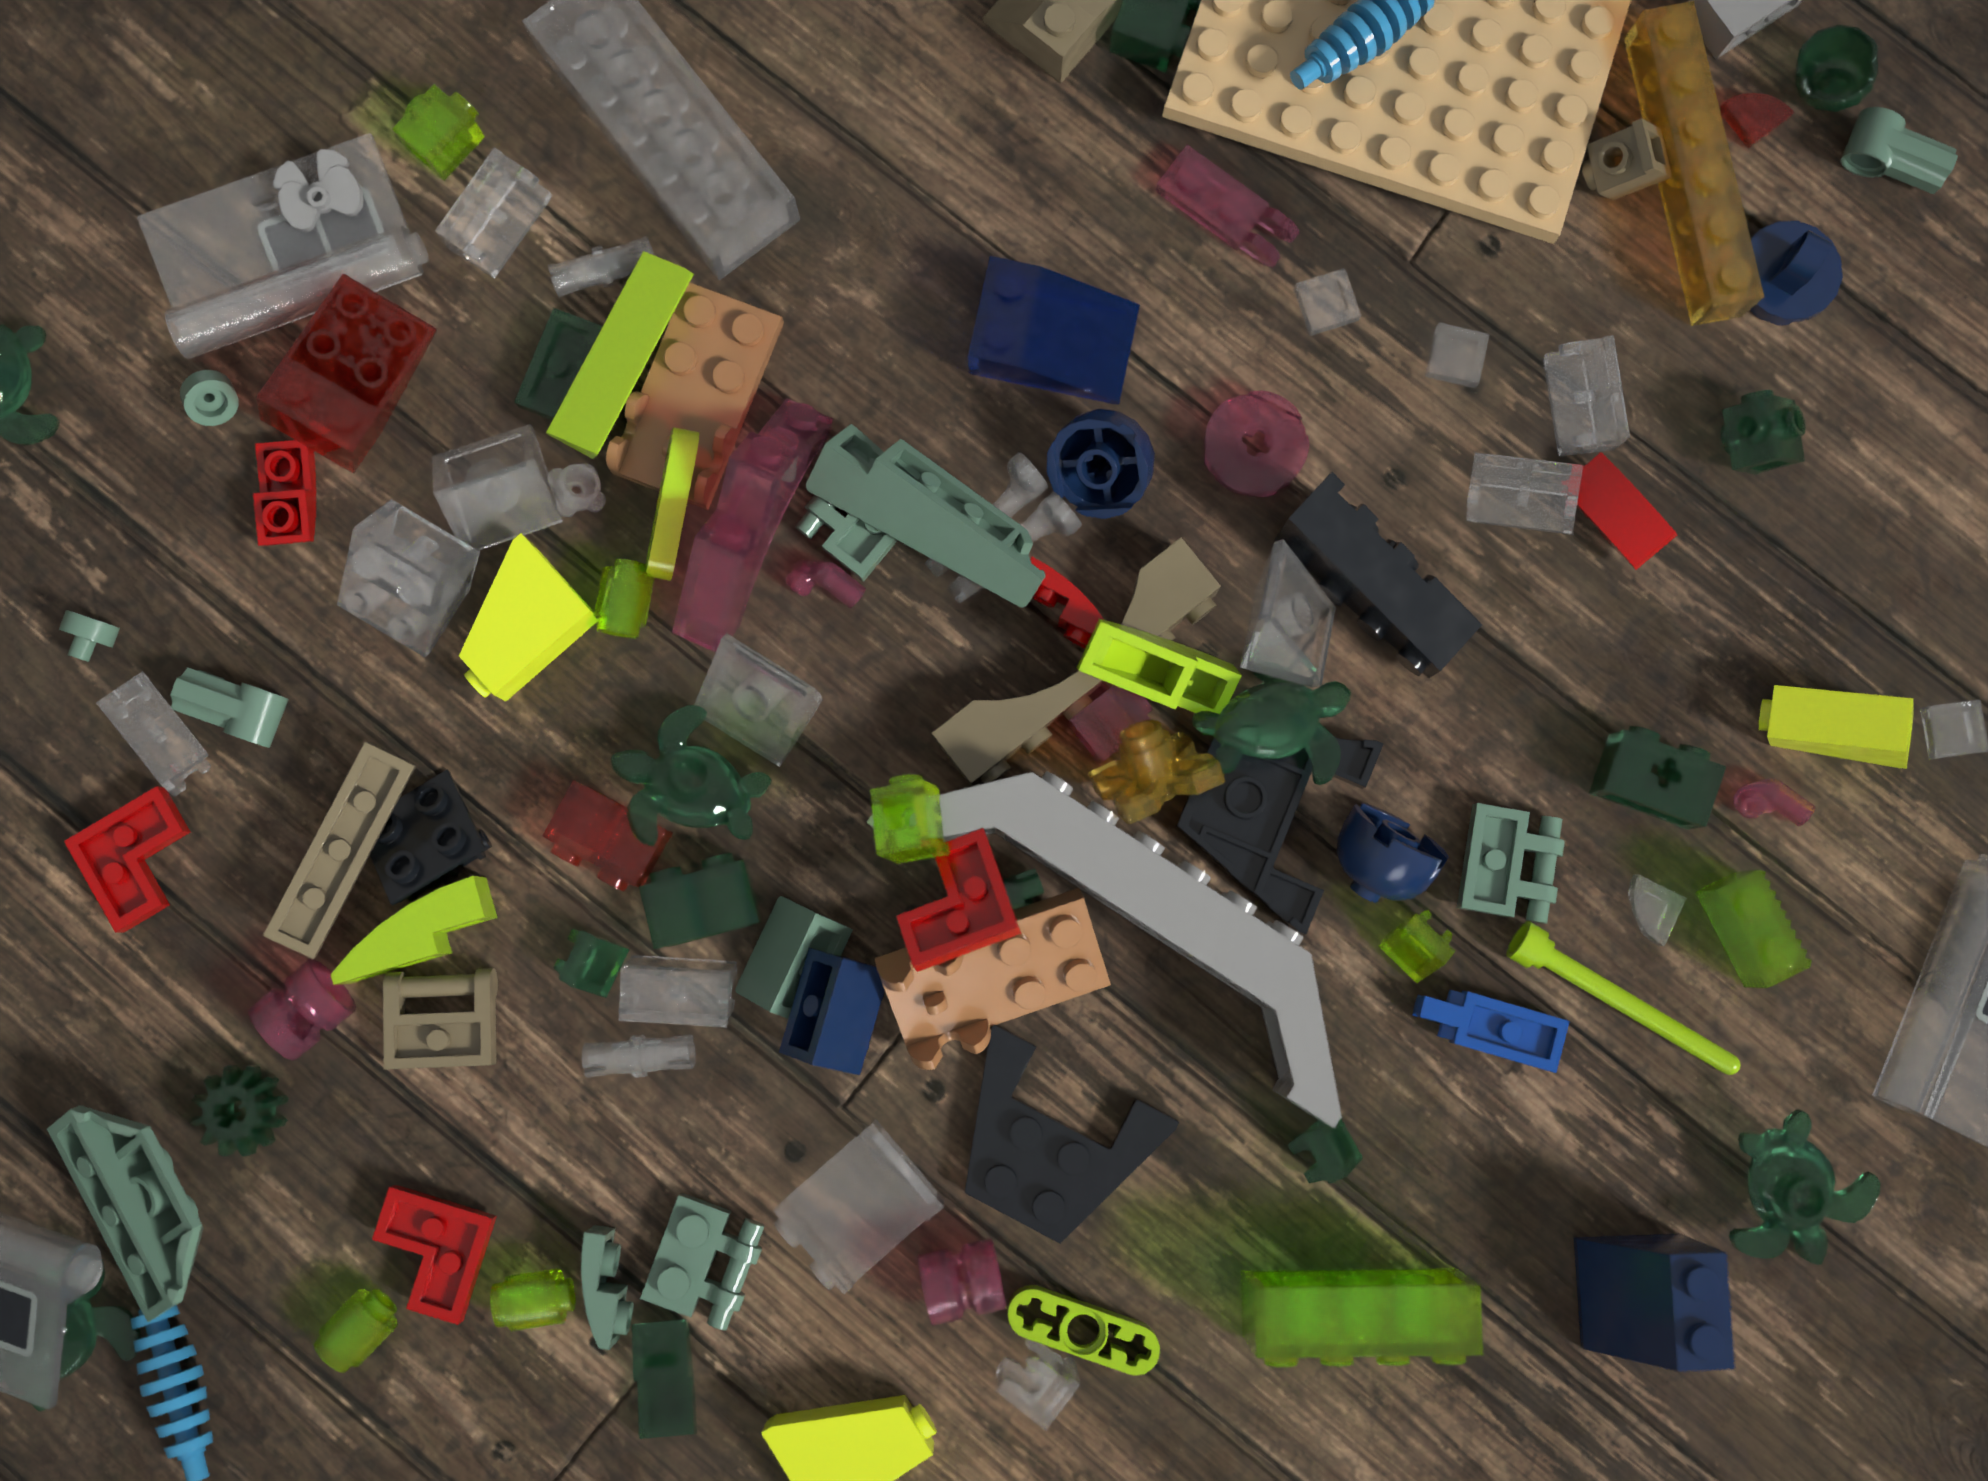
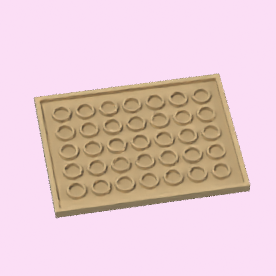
M1201 0L1166 100L1162 117L1552 244L1556 242L1562 231L1631 1L1435 0L1432 9L1420 17L1419 21L1411 29L1407 30L1396 43L1392 44V47L1385 53L1375 56L1373 60L1364 65H1358L1356 69L1347 74H1341L1338 79L1330 83H1323L1316 79L1300 90L1292 83L1290 72L1306 61L1304 55L1306 47L1313 40L1319 39V35L1328 26L1333 25L1335 19L1347 11L1348 7L1357 0Z

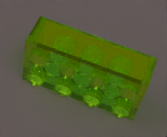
M1456 1268L1241 1271L1242 1337L1255 1357L1264 1358V1364L1267 1366L1292 1367L1298 1365V1358L1320 1357V1363L1327 1366H1350L1354 1364V1357H1376V1363L1400 1366L1410 1364V1356H1432L1433 1363L1459 1365L1466 1363V1355H1483L1481 1286Z

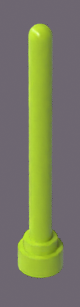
M1531 921L1523 923L1513 936L1506 952V956L1525 968L1533 966L1540 969L1544 966L1726 1075H1733L1739 1071L1741 1064L1737 1056L1555 949V942L1549 939V932Z

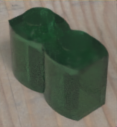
M727 853L701 860L703 870L682 875L680 866L650 873L651 883L640 886L639 890L654 950L665 949L762 923L747 861L739 860L734 862L733 854Z

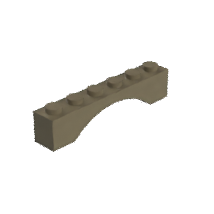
M1181 537L1139 570L1132 600L1121 625L1173 641L1176 637L1171 630L1187 618L1193 625L1217 606L1212 598L1217 594L1221 585ZM1077 671L1059 684L1031 695L1004 700H973L933 731L932 737L971 787L979 781H982L983 784L993 782L1011 769L1006 760L1021 748L1027 754L1032 753L1052 736V733L1048 730L1049 726L1063 715L1069 722L1094 703L1089 697L1092 692L1104 683L1110 690L1115 685Z

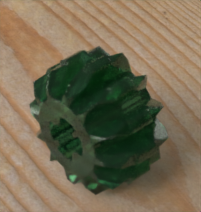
M229 1065L224 1067L222 1077L218 1075L207 1076L203 1083L208 1093L196 1094L191 1099L196 1106L203 1108L202 1115L193 1117L189 1123L193 1126L205 1125L207 1128L199 1143L207 1146L218 1141V1155L229 1156L237 1150L242 1157L255 1154L258 1144L263 1147L272 1145L276 1140L272 1128L285 1126L288 1121L282 1114L276 1113V1107L286 1104L289 1100L286 1095L273 1096L272 1094L279 1079L276 1076H268L261 1080V1067L257 1065L247 1066L243 1072L238 1065ZM235 1102H243L238 1108L246 1109L245 1119H237L241 1112L234 1113Z

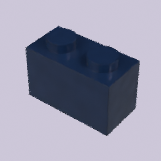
M809 948L779 1053L810 1065L860 1075L866 1053L869 1049L880 1004L884 997L885 989L877 967L858 960Z

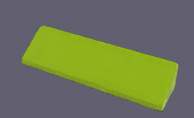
M642 252L550 423L546 434L591 459L599 454L694 273L650 253Z

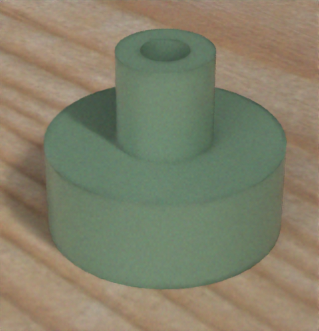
M215 370L195 372L185 379L180 388V399L189 418L198 424L205 426L223 424L231 419L238 409L239 399L230 379L221 372Z
M66 610L58 630L75 635L67 655L89 662L96 643L113 648L120 628Z

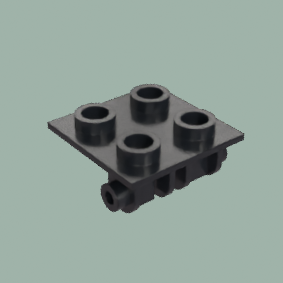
M447 769L399 798L370 853V857L390 904L395 905L406 899L413 902L418 898L417 895L432 887L435 883L441 885L445 882L443 875L446 873L454 877L459 873L457 866L464 867L477 858L482 860L486 857L485 851L490 849L492 844L482 829L477 831L455 781Z

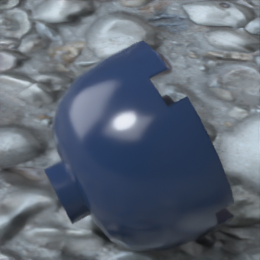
M1096 409L1076 416L1058 432L1047 452V475L1053 491L1060 499L1065 496L1070 503L1077 506L1076 512L1087 517L1107 519L1123 515L1142 498L1154 473L1155 453L1148 434L1136 420L1119 411Z
M1364 803L1360 807L1357 804L1353 806L1337 838V855L1341 867L1353 879L1350 888L1359 896L1374 903H1377L1381 897L1401 901L1413 899L1423 893L1439 875L1449 856L1441 846L1426 834H1424L1420 841L1418 837L1407 830L1410 826L1409 823L1380 808Z

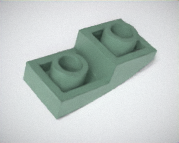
M594 1225L586 1230L583 1235L581 1253L582 1292L586 1315L599 1349L610 1350L618 1342L620 1335L627 1336L633 1315V1302L626 1301L628 1285L607 1282L608 1276L615 1277L620 1260L621 1245L613 1243L615 1228Z

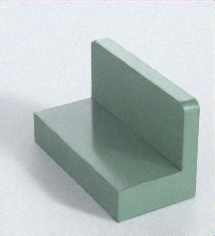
M780 896L735 989L736 993L765 1010L788 1019L809 948L841 956L853 929Z

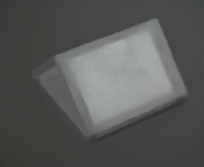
M531 424L432 456L433 494L465 555L514 539L520 533L526 535L564 522Z
M1284 539L1274 542L1257 586L1239 668L1314 688L1322 685L1336 607Z
M726 633L721 638L691 712L780 767L824 699L817 689Z

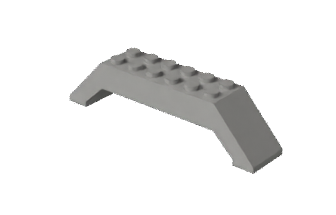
M1048 771L1045 772L1042 778L1029 772L873 812L867 823L874 830L915 857H918L925 846L941 844L981 828L984 829L986 835L997 834L1259 1005L1262 1010L1279 1078L1272 1090L1315 1119L1332 1128L1336 1127L1342 1115L1312 955L1299 946L1303 937L1296 931L1277 920L1274 923L1270 921L1267 924L1263 923L1253 916L1257 909L1254 904L1231 890L1220 895L1206 885L1211 877L1184 860L1182 863H1178L1177 866L1160 856L1165 849L1164 846L1140 831H1137L1132 837L1115 826L1119 818L1114 813L1094 801H1091L1086 808L1069 797L1073 790L1069 784Z

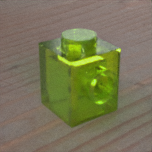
M435 84L425 94L416 96L409 103L403 118L392 128L405 148L443 181L451 175L485 138L474 120L479 115L476 109L459 93L454 92L449 97Z

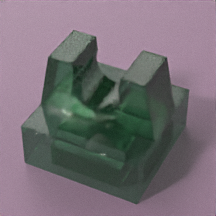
M572 929L567 938L575 943L567 961L558 958L553 967L560 974L558 980L573 988L607 998L629 949L589 932Z
M1342 1118L1335 1128L1317 1120L1288 1144L1293 1154H1297L1302 1150H1309L1317 1161L1304 1173L1308 1183L1327 1180L1328 1184L1345 1178L1363 1159Z

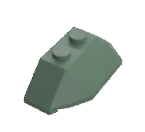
M81 1105L70 1109L48 1127L47 1131L147 1322H150L183 1301L204 1230L198 1218L197 1206L182 1188L173 1171V1162L169 1153L160 1146L150 1126Z

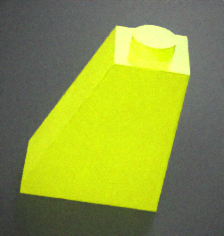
M522 533L512 540L459 654V657L470 668L464 674L465 678L484 698L492 693L494 696L508 701L600 620L596 613L546 557Z
M1774 685L1772 700H1762L1759 730L1768 731L1767 738L1770 746L1907 769L1913 725L1914 698Z
M906 1395L776 1414L767 1420L761 1434L790 1481H894L933 1455L934 1440L931 1436L936 1434L937 1430L929 1414L921 1404L913 1408Z

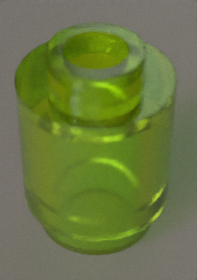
M615 559L614 567L606 566L602 568L594 611V618L598 619V632L622 638H639L640 627H646L655 579L652 575L645 573V564L633 560Z
M555 1268L508 1275L505 1277L504 1282L494 1283L491 1288L490 1297L494 1324L497 1328L508 1326L510 1331L564 1324L567 1319V1312L574 1311L576 1306V1293L572 1278H564L562 1270Z
M358 1289L320 1328V1337L314 1342L316 1353L329 1367L340 1373L347 1372L351 1366L359 1367L398 1327V1322L394 1315L397 1312L395 1303L379 1289H373L371 1292L365 1289Z

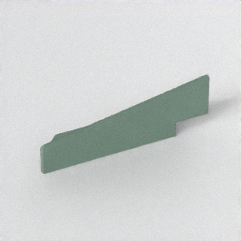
M850 424L825 443L806 482V488L809 492L1021 608L1031 601L1046 575L1044 570L1038 569L1031 563L1029 552L1033 542L1027 529L902 439H899L884 452L858 428Z

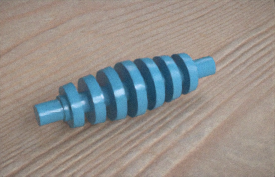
M1357 0L1348 7L1347 11L1335 19L1333 25L1328 26L1319 35V39L1313 40L1306 47L1304 52L1306 61L1290 72L1292 83L1300 90L1316 79L1323 83H1330L1338 79L1341 74H1347L1356 69L1358 65H1364L1373 60L1375 56L1382 55L1407 30L1411 29L1419 21L1420 17L1432 9L1435 0Z
M177 1305L150 1322H147L142 1311L138 1310L139 1316L131 1318L132 1330L145 1326L147 1336L133 1341L134 1351L138 1352L151 1347L153 1357L136 1363L137 1375L157 1369L159 1377L139 1386L141 1396L144 1397L160 1391L163 1392L164 1400L147 1406V1411L150 1417L165 1413L169 1414V1422L155 1427L159 1438L174 1434L176 1443L164 1447L165 1454L168 1459L177 1457L178 1461L181 1460L186 1481H200L210 1476L204 1452L206 1451L205 1446L213 1443L212 1431L199 1434L197 1425L210 1420L209 1408L193 1412L191 1404L207 1398L206 1386L187 1391L185 1383L205 1375L202 1364L181 1370L179 1361L194 1356L197 1352L193 1344L178 1349L175 1347L173 1339L189 1334L185 1324L170 1328L168 1318L180 1314Z

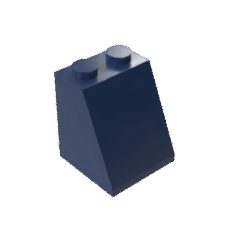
M1681 1233L1574 1237L1581 1348L1677 1372L1735 1369L1727 1252Z

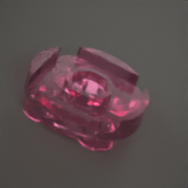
M1262 390L1250 391L1248 395H1239L1234 399L1232 397L1224 401L1211 416L1204 434L1205 466L1213 473L1215 479L1221 485L1234 493L1249 497H1270L1276 494L1278 490L1286 487L1296 478L1307 459L1309 439L1308 435L1306 436L1299 411L1282 396ZM1256 431L1265 435L1263 444L1270 448L1267 454L1259 452L1256 456L1248 454L1246 452L1247 446L1242 443V437L1245 435L1252 438Z

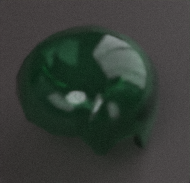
M1838 24L1818 30L1802 45L1798 53L1795 82L1799 96L1804 99L1805 104L1816 110L1838 112L1859 105L1873 89V84L1878 74V45L1872 37L1859 27Z

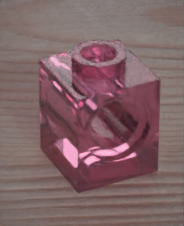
M1113 685L1069 720L1068 727L1098 765L1101 766L1151 726L1153 721L1147 714L1153 711L1145 697Z

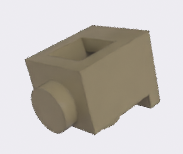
M1643 118L1632 122L1633 126L1587 144L1590 159L1582 162V172L1586 184L1591 190L1597 189L1598 194L1611 200H1616L1672 178L1661 128ZM1623 155L1621 163L1616 166L1614 158Z

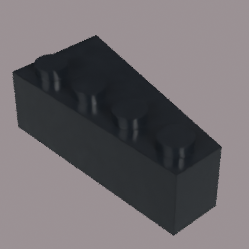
M1331 472L1290 516L1274 539L1281 546L1278 552L1293 568L1299 571L1305 568L1320 581L1317 584L1318 589L1331 602L1339 606L1345 603L1359 616L1356 620L1358 625L1369 636L1378 641L1384 638L1398 650L1396 658L1407 670L1417 676L1423 673L1428 678H1431L1448 664L1482 624L1435 576L1426 575L1422 578L1416 572L1419 564L1415 559V555L1402 542H1395L1391 539L1385 541L1378 534L1379 529L1375 524L1378 518L1365 504H1360L1358 507L1349 504L1339 494V491L1345 484Z

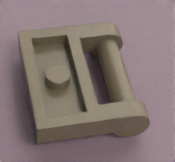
M477 968L475 974L407 977L404 971L385 973L383 979V1070L496 1064L495 999L498 990V978L495 968ZM474 995V1011L405 1014L407 998Z

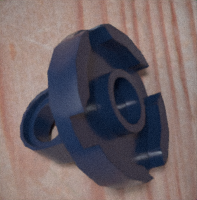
M1777 221L1760 229L1741 248L1733 268L1734 279L1738 277V284L1743 293L1740 296L1743 305L1757 318L1778 326L1789 325L1791 322H1802L1817 316L1837 296L1843 278L1841 257L1832 240L1817 227L1800 221Z

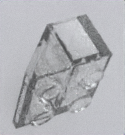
M391 499L353 527L337 605L421 656L426 657L431 653L470 591L480 551Z

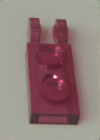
M1189 145L1185 146L1156 185L1155 191L1235 250L1238 248L1242 249L1268 267H1273L1280 259L1281 254L1278 253L1275 246L1267 242L1262 236L1251 232L1257 223L1272 234H1275L1278 238L1290 243L1300 233L1294 221H1291L1290 218H1287L1278 209L1268 207V202Z

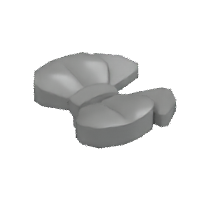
M320 149L317 153V171L320 182H313L309 185L304 174L291 161H286L277 169L273 186L275 189L280 190L278 197L281 212L289 224L298 231L308 233L313 230L320 214H326L334 210L345 216L352 217L357 216L363 208L361 185L354 174L347 169L350 166V161L335 150Z

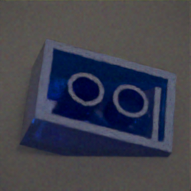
M990 256L968 353V372L972 375L1119 405L1140 304L1041 266Z

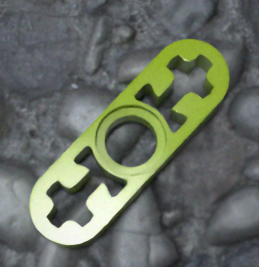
M672 427L644 576L668 581L672 579L697 456L699 432Z
M1026 1285L1019 1288L1009 1300L1008 1320L1010 1326L1015 1333L1023 1338L1129 1375H1142L1149 1372L1159 1359L1160 1346L1152 1328L1144 1322L1037 1285ZM1032 1298H1037L1040 1300L1041 1310L1055 1317L1057 1305L1066 1307L1059 1320V1335L1053 1336L1048 1334L1053 1328L1052 1322L1041 1318H1036L1032 1326L1024 1324L1023 1313L1017 1310L1019 1304L1029 1305ZM1078 1315H1089L1099 1325L1097 1337L1086 1345L1073 1342L1067 1333L1070 1321ZM1108 1324L1118 1325L1113 1332L1114 1336L1125 1341H1132L1135 1334H1141L1144 1346L1149 1349L1147 1355L1137 1354L1134 1361H1128L1125 1349L1113 1343H1110L1109 1354L1100 1352L1107 1342Z

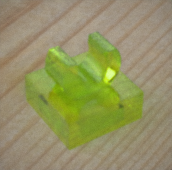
M1428 910L1421 912L1419 915L1416 913L1389 932L1378 946L1416 983L1444 966L1455 952L1449 945L1452 933L1447 929L1439 935L1426 923L1432 916Z

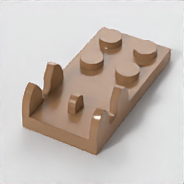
M689 283L670 319L641 392L634 391L626 401L625 418L627 419V425L622 437L616 436L609 442L606 463L611 473L659 492L672 427L699 432L697 456L687 503L709 510L783 327L782 317Z
M1080 888L1013 910L1021 934L922 971L916 972L913 968L907 948L875 958L877 971L912 1062L917 1067L924 1070L935 1069L943 1057L942 1046L952 1040L960 1041L964 1050L979 1054L990 1042V1027L1111 985Z

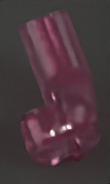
M801 559L792 565L794 570L786 577V585L800 596L809 595L813 586L816 585L826 589L849 608H852L860 600L866 590L864 586L832 562Z
M1776 778L1744 784L1737 790L1733 800L1736 810L1747 819L1759 818V815L1777 811L1798 827L1808 821L1816 808L1812 803Z

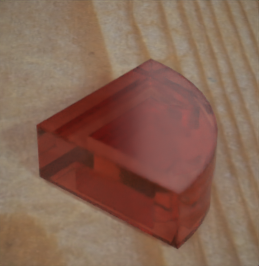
M1745 93L1734 96L1723 102L1717 109L1748 149L1785 123L1795 113L1781 100L1761 93Z

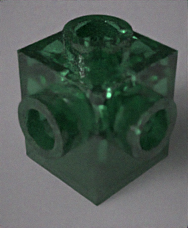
M1762 390L1740 397L1741 404L1722 409L1725 425L1721 428V441L1724 449L1730 455L1733 471L1758 474L1805 461L1801 436L1805 434L1806 424L1804 415L1799 406L1795 404V400L1776 396L1773 390Z

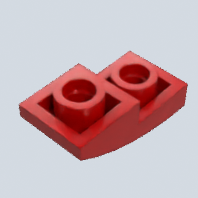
M300 439L255 443L260 493H253L258 546L314 542L316 524V469L313 441Z
M1602 452L1560 487L1563 493L1598 528L1601 535L1635 570L1677 536V533L1660 513Z
M1032 556L1030 558L1031 563L1038 569L1044 570L1046 575L1032 599L1050 608H1054L1056 603L1065 606L1060 615L1058 626L1066 630L1063 636L1067 640L1086 649L1098 620H1104V618L1075 585L1053 568Z

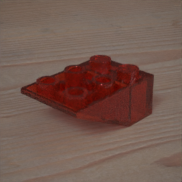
M343 273L256 396L260 420L354 474L386 426L435 336L437 328Z

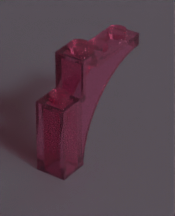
M787 398L758 434L751 431L729 457L717 509L694 538L672 630L673 634L718 654L725 648L741 625L748 599L769 545L800 481L829 436L833 418L817 412L810 405L797 403Z

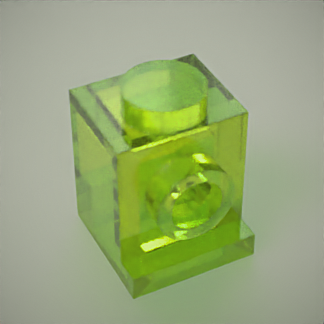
M907 774L890 778L889 786L870 789L876 854L899 864L949 855L948 843L944 842L938 787L923 780L921 775ZM915 812L916 825L910 826V816Z

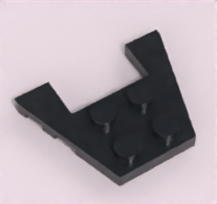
M1217 728L1178 819L1176 828L1294 931L1306 935L1324 890L1275 870L1273 866L1312 770L1316 769L1361 789L1366 788L1384 743L1377 740L1361 741L1326 736L1310 737L1285 735V733Z
M993 1025L987 1049L965 1193L1061 1244L1176 1130L1180 1122L1135 1098L1112 1145L1106 1147L1012 1097L1036 1046L997 1025Z

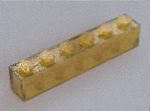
M1694 1L1643 10L1624 37L1642 117L1661 128L1672 173V178L1659 182L1658 185L1691 326L1742 317L1764 298V293Z

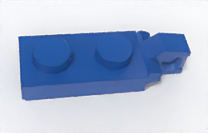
M1449 990L1446 1002L1424 995H1417L1412 1013L1413 1016L1440 1023L1437 1036L1449 1039V1043L1553 1073H1557L1570 1022L1472 992L1462 991L1461 993L1454 990Z

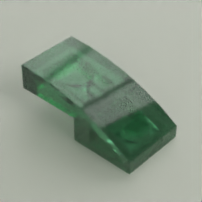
M688 1320L632 1324L633 1381L638 1384L639 1439L697 1434L694 1373Z

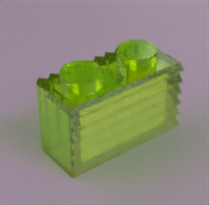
M1759 869L1734 872L1699 889L1695 893L1744 987L1766 989L1810 968L1812 960L1805 958L1807 950L1800 948L1802 940L1795 938L1797 930L1790 928L1792 921L1785 919L1786 911L1780 909L1781 901L1774 899L1776 891L1769 889L1771 881L1765 880L1766 872Z

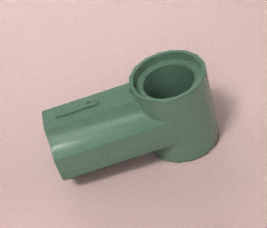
M1870 107L1860 111L1841 158L1842 165L1848 171L1864 177H1880L1885 174L1931 194L1942 188L1958 158L1955 148L1906 129L1905 119L1893 110L1882 107Z
M188 667L176 679L170 694L172 710L224 728L222 732L267 748L271 747L289 701L288 698L243 682L239 686L225 681L221 677Z

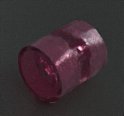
M308 959L286 977V989L273 988L253 1004L248 1011L250 1020L263 1039L276 1052L291 1061L299 1059L320 1041L321 1029L327 1031L334 1030L356 1011V1004L347 988L343 984L333 985L330 975L332 971L315 959Z
M992 1238L963 1244L960 1253L956 1255L948 1248L918 1254L920 1279L932 1326L962 1320L967 1309H972L978 1316L1007 1309L1003 1281Z

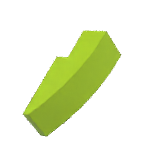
M1102 619L1098 620L1077 666L1078 671L1175 710L1179 706L1218 723L1242 677L1237 668L1229 662L1148 632Z
M470 876L441 887L399 910L379 924L348 953L330 974L333 985L352 984L452 954L447 933L497 918L487 878Z

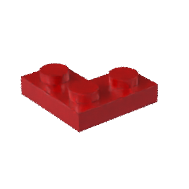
M156 786L66 839L64 843L114 932L124 933L170 906L145 859L191 833L167 789Z
M983 828L932 847L948 897L896 916L912 966L916 972L1021 934L988 837Z
M396 1184L388 1188L372 1240L423 1255L406 1309L456 1325L464 1321L497 1215Z

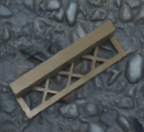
M364 742L263 934L264 937L309 958L315 959L416 765L385 751V748L373 742Z

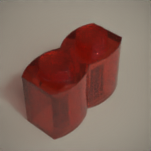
M573 780L542 836L555 843L550 851L552 854L579 867L583 859L601 868L596 876L598 879L625 892L629 884L643 888L673 832L596 790Z

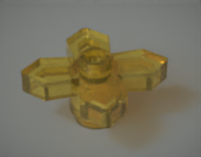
M1158 720L1139 721L1123 729L1120 733L1122 743L1118 747L1122 760H1114L1088 773L1095 793L1103 801L1113 800L1117 814L1127 824L1135 823L1159 812L1163 803L1175 795H1198L1225 782L1220 762L1209 753L1197 754L1192 739L1183 732L1170 735V732L1163 729L1161 722Z

